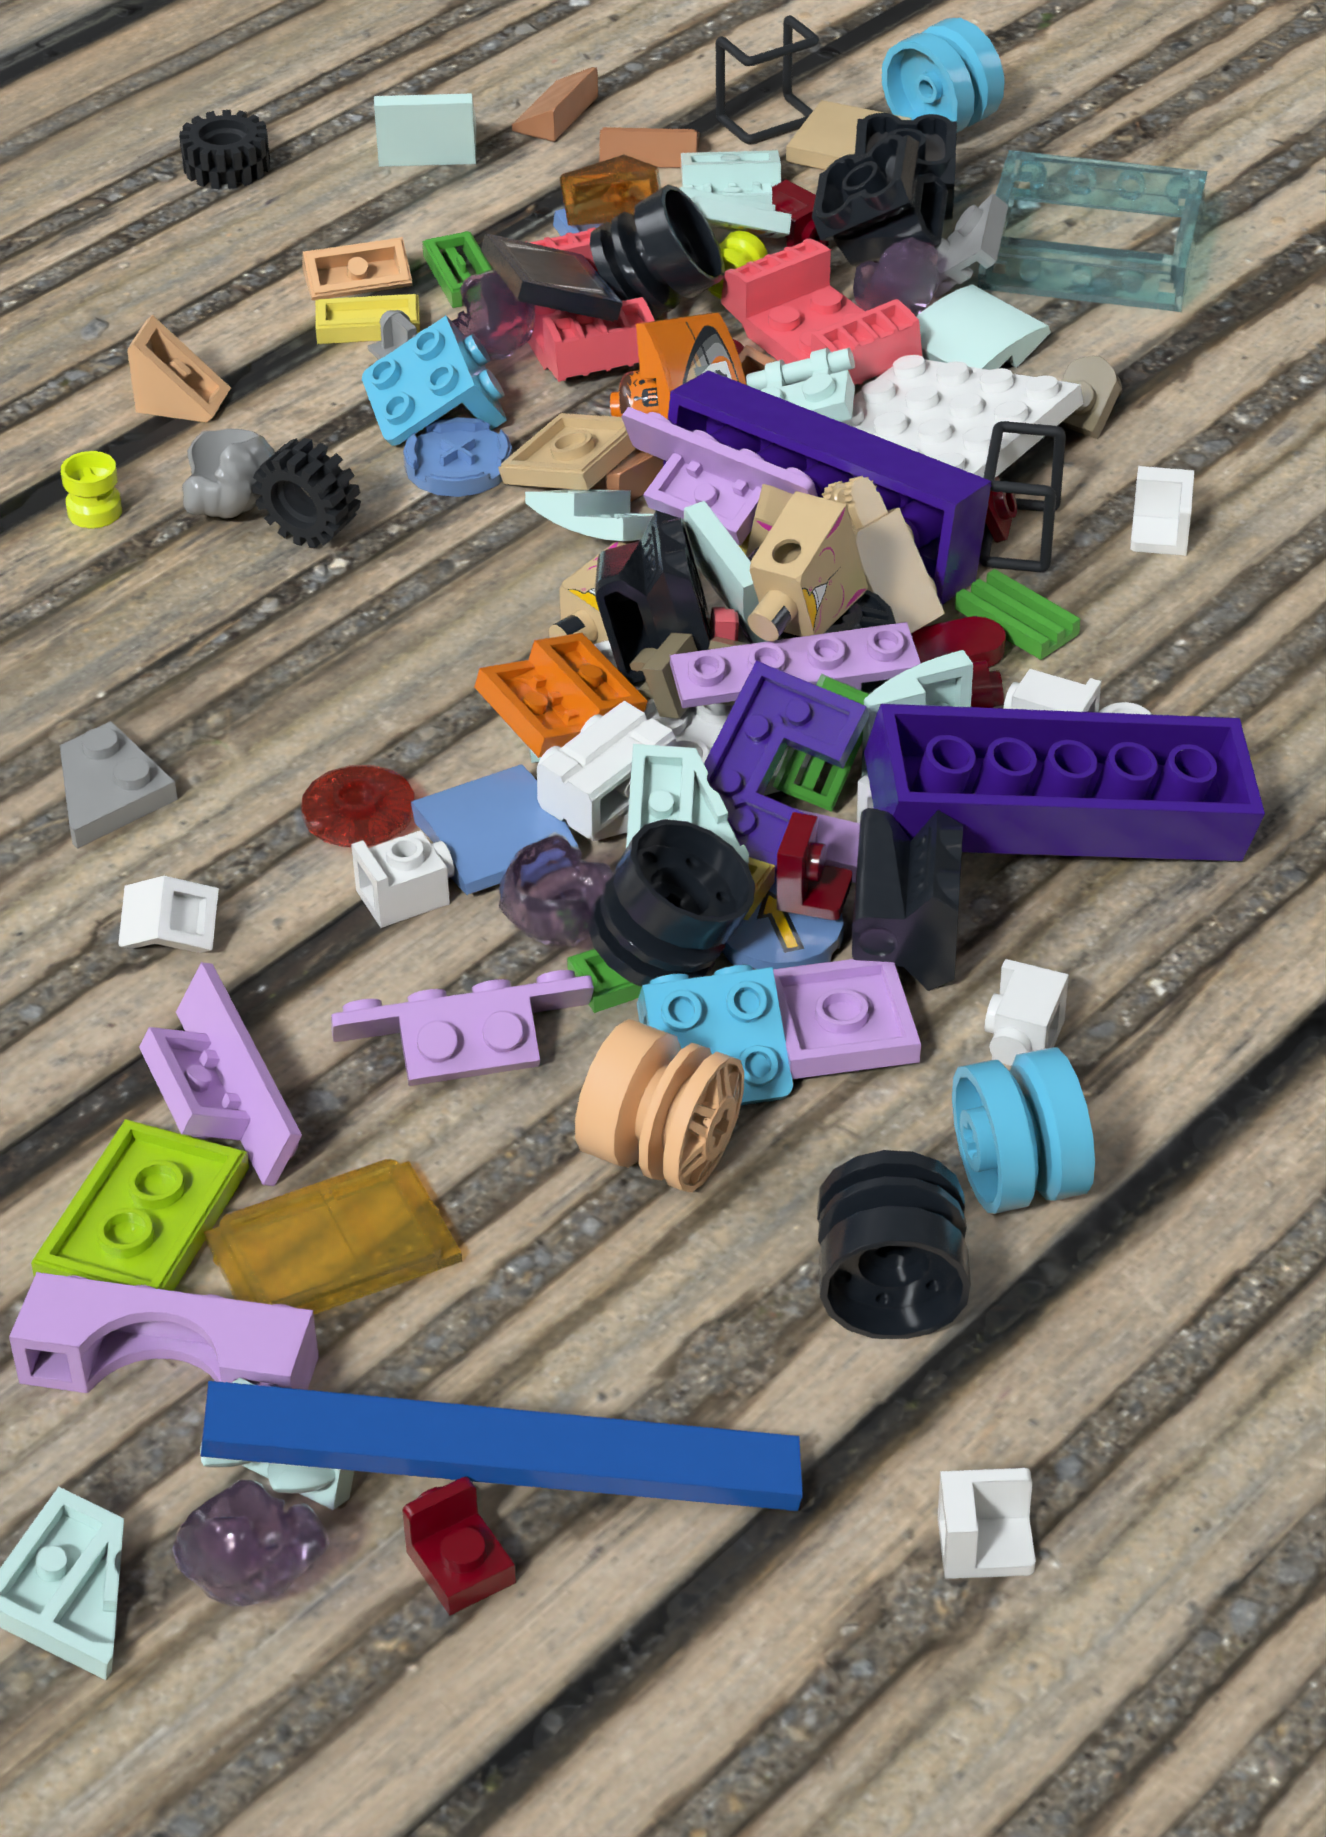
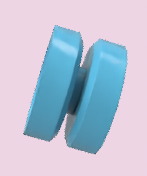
M946 18L930 26L922 33H916L898 42L888 50L882 63V86L886 102L893 115L908 117L911 120L926 114L942 115L951 121H957V133L996 112L1004 97L1005 77L999 55L990 39L975 24L962 18Z
M1058 1047L1016 1054L1010 1071L999 1060H988L957 1067L953 1077L952 1107L959 1151L968 1181L978 1202L987 1213L997 1214L1029 1207L1036 1190L1046 1200L1051 1201L1079 1196L1089 1192L1094 1181L1095 1171L1094 1139L1089 1112L1078 1077L1068 1058Z

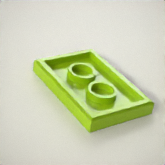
M125 1119L33 1258L31 1265L34 1277L36 1272L61 1276L75 1275L89 1280L133 1286L147 1285L156 1289L174 1291L249 1170L248 1153L243 1150Z

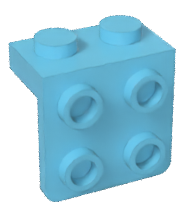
M444 316L385 357L377 360L363 372L362 382L382 435L390 445L396 446L401 444L412 434H416L461 403L477 419L490 423L491 431L507 421L499 401L504 396V391L493 373L486 369L485 364L490 361V357L474 334L466 337L447 316Z
M736 965L719 969L711 976L690 979L687 974H670L651 980L650 984L642 985L637 1001L639 1022L677 1036L681 1049L690 1043H696L710 1048L712 1054L720 1052L741 1060L744 1069V1093L741 1105L781 1100L790 1094L793 1088V1080L789 1067L773 967L753 970V967L750 965Z

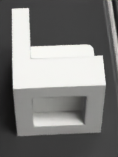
M1138 466L1130 546L1132 551L1187 555L1194 470Z
M160 876L125 885L119 946L134 949L151 944H159L196 953L211 951L213 949L219 888L168 876Z
M1029 1469L940 1471L938 1526L945 1579L1028 1576L1034 1573L1035 1554L1029 1518L1032 1478Z

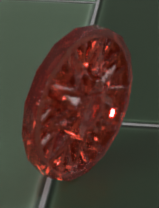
M348 765L330 770L312 781L302 795V819L309 832L326 843L341 847H352L351 844L363 840L367 847L389 841L407 828L413 819L411 801L415 800V793L407 779L391 769L375 765Z

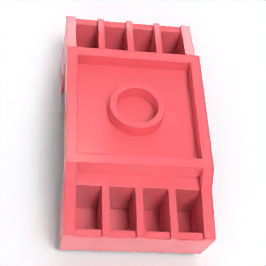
M595 227L583 232L573 234L570 232L564 236L545 237L544 240L529 242L582 254L598 272L590 248V235L596 229ZM497 274L501 288L509 302L514 320L543 369H549L558 382L565 381L566 378L573 376H588L589 373L601 370L611 371V368L624 365L630 367L634 366V363L639 362L636 324L655 321L643 297L622 301L623 304L618 321L614 320L613 322L519 302Z
M809 238L803 240L800 244L792 247L788 246L784 250L772 255H765L762 259L754 262L750 261L744 266L725 271L721 304L742 324L747 337L777 361L783 360L785 364L810 358L811 352L829 348L831 352L850 348L854 356L855 368L848 371L854 385H861L863 381L875 376L879 377L886 370L893 367L894 361L907 355L922 356L920 323L911 310L898 299L867 311L861 309L830 285L831 249L818 241Z

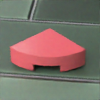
M712 607L710 616L712 639L717 636L738 641V612H735L734 609H725V607Z

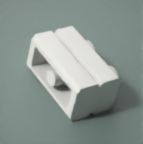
M626 701L617 705L604 716L600 714L592 716L584 724L579 735L563 747L553 746L549 748L541 757L537 765V797L540 807L560 821L565 819L569 827L590 839L629 809L633 744L676 747V737L673 731L653 718L648 720L644 712Z

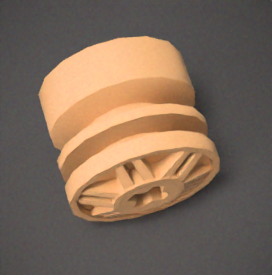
M627 1019L616 1026L602 1043L582 1087L575 1117V1140L580 1151L627 1168L639 1161L643 1176L661 1181L666 1179L669 1186L682 1191H695L705 1183L718 1165L738 1119L744 1093V1069L741 1060L720 1052L712 1054L710 1048L696 1043H690L681 1049L677 1036L641 1022Z

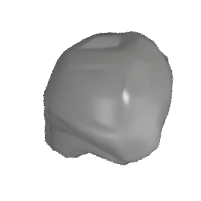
M223 429L201 432L187 450L191 476L182 485L183 506L186 511L193 515L204 514L211 517L233 518L254 509L257 506L255 501L261 495L253 493L252 485L257 481L253 477L260 466L275 453L273 447L267 442L265 437L249 430Z

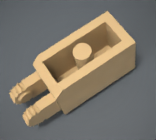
M859 476L849 479V482L842 483V481L828 484V487L824 488L825 492L822 493L823 498L847 504L868 586L867 590L878 594L891 607L895 622H907L912 634L945 614L937 596L936 585L926 571L914 543L913 532L905 522L900 508L887 510L880 493L876 491L877 486H874L873 480L870 481L869 477Z

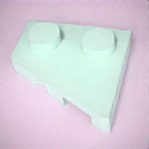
M633 744L626 848L635 834L645 824L663 819L688 821L714 832L732 845L747 865L749 863V853L745 845H739L727 821L728 811L719 793L713 790L707 781L708 771L697 749Z
M58 1487L0 1568V1628L107 1680L112 1672L124 1518Z

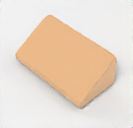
M403 237L303 252L302 268L312 301L409 287L413 284Z

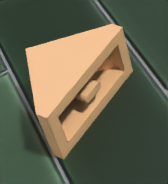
M153 315L145 321L127 349L136 413L207 423L214 417L231 389L226 382Z

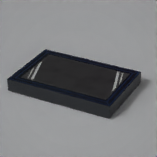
M485 233L481 252L519 302L613 322L614 320L618 321L623 302L582 254Z

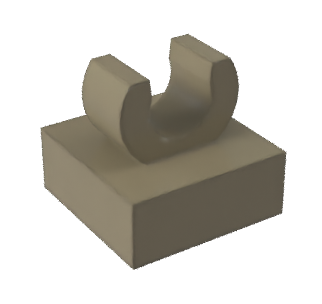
M671 633L658 650L644 648L630 663L631 670L643 671L646 681L639 691L644 697L654 700L660 717L680 719L688 709L681 706L670 666V655L697 651L692 634Z

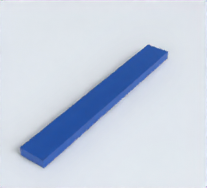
M208 1381L200 1457L451 1480L468 1477L473 1482L798 1511L803 1495L800 1437L794 1435Z

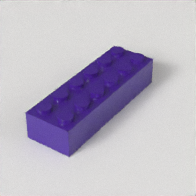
M709 370L670 391L668 420L673 425L691 432L695 430L704 431L715 438L718 443L738 451L740 449H749L762 457L764 461L783 469L789 467L799 469L812 479L818 497L823 498L824 488L828 487V484L839 481L845 483L849 482V479L859 476L869 477L870 481L873 480L874 486H877L876 491L880 493L886 509L900 508L905 522L910 526L914 535V543L926 571L936 585L937 596L941 605L956 596L957 592L963 588L966 589L971 583L976 581L992 481Z
M880 704L864 751L874 809L883 810L893 815L910 841L935 812L940 810L963 824L962 852L1243 861L1265 815L1240 718Z

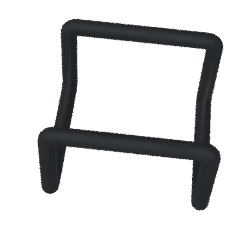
M791 15L786 16L783 21V46L754 56L746 55L723 36L718 37L715 44L716 117L718 121L746 144L757 143L800 129L813 110L792 93V54L817 46L819 37ZM793 29L805 39L793 43ZM725 50L745 66H755L783 57V96L789 104L805 117L753 134H748L725 114Z
M1000 421L993 426L983 477L992 481L990 491L1045 496L1044 501L1015 498L1017 509L1043 512L1040 561L990 556L993 537L985 523L979 558L980 564L984 567L1031 572H1044L1049 569L1052 557L1055 511L1061 504L1066 435L1062 428L1053 425ZM1003 432L1054 437L1051 487L1048 485L995 480Z

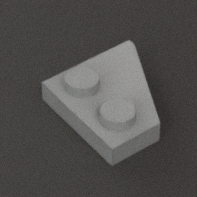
M992 193L979 207L971 205L959 218L955 231L946 240L942 237L939 245L929 248L925 253L923 262L926 264L921 286L935 297H939L948 292L954 285L961 284L970 279L974 271L969 266L977 261L986 269L992 266L997 261L1008 204Z
M111 721L59 745L73 845L77 849L177 800L175 781Z

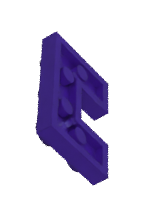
M757 660L704 765L708 771L707 781L710 787L719 793L728 811L727 821L739 845H745L750 858L775 865V873L777 874V852L793 812L803 813L763 795L787 746L843 769L870 713L865 705Z

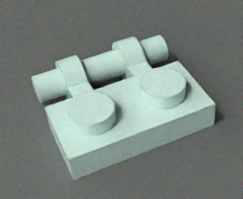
M829 348L811 352L810 358L785 364L783 360L765 364V370L753 372L746 376L747 385L840 422L852 419L855 386L848 370L855 368V361L850 348L831 352Z

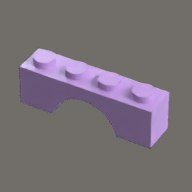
M36 1272L9 1336L19 1384L89 1393L103 1378L115 1370L134 1362L149 1359H174L187 1362L199 1367L218 1382L232 1383L238 1378H242L254 1385L308 1390L319 1358L313 1310L294 1308L285 1304L270 1305L227 1299L212 1294L198 1295L156 1289L147 1285L133 1286L89 1280L75 1275L61 1276Z

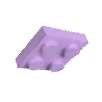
M849 959L773 969L792 1079L920 1062L921 1042L895 963Z

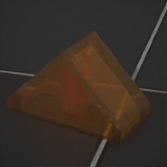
M625 154L564 173L559 177L568 226L612 222V219L623 211L634 214L637 203L662 188L657 166Z

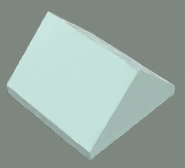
M472 93L374 96L379 167L476 164V115Z

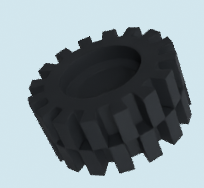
M222 110V115L216 116L214 111L206 113L205 119L196 116L192 118V124L186 122L182 126L183 131H180L179 138L183 170L191 182L196 180L197 185L202 187L211 183V189H220L221 184H228V189L237 188L236 183L242 182L244 186L252 184V177L260 180L264 177V172L269 171L271 162L266 124L264 121L259 122L258 116L253 114L247 118V112L238 111L236 115H231V110Z
M297 438L290 440L267 459L254 474L253 478L257 481L252 485V490L254 494L261 495L255 501L258 509H267L269 512L264 518L271 526L276 521L281 526L277 532L279 535L286 538L291 533L293 534L294 544L302 546L307 541L309 548H316L320 544L322 546L327 544L357 515L355 512L360 509L361 501L356 499L360 494L359 485L349 484V481L354 477L353 472L350 468L342 470L338 465L343 459L337 453L331 458L326 455L328 446L321 442L313 448L312 439L303 438L300 442Z

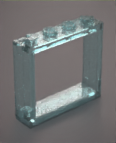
M1009 150L995 194L1008 204L997 261L987 269L979 263L978 288L982 290L1182 312L1203 217L1208 171ZM1020 181L1030 182V190L1018 188ZM1180 199H1186L1184 206H1179ZM1014 200L1181 218L1173 255L1004 237ZM996 263L1006 264L1005 274L993 273ZM1160 282L1174 283L1173 289H1175V292H1159Z

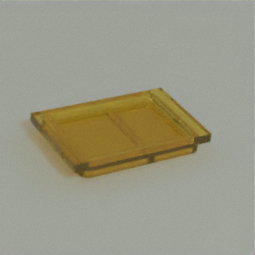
M393 1159L381 1160L228 1213L221 1218L219 1227L204 1232L205 1241L213 1255V1262L219 1267L235 1300L270 1305L285 1304L294 1308L313 1310V1315L462 1262L461 1250L411 1163L406 1161L400 1164Z

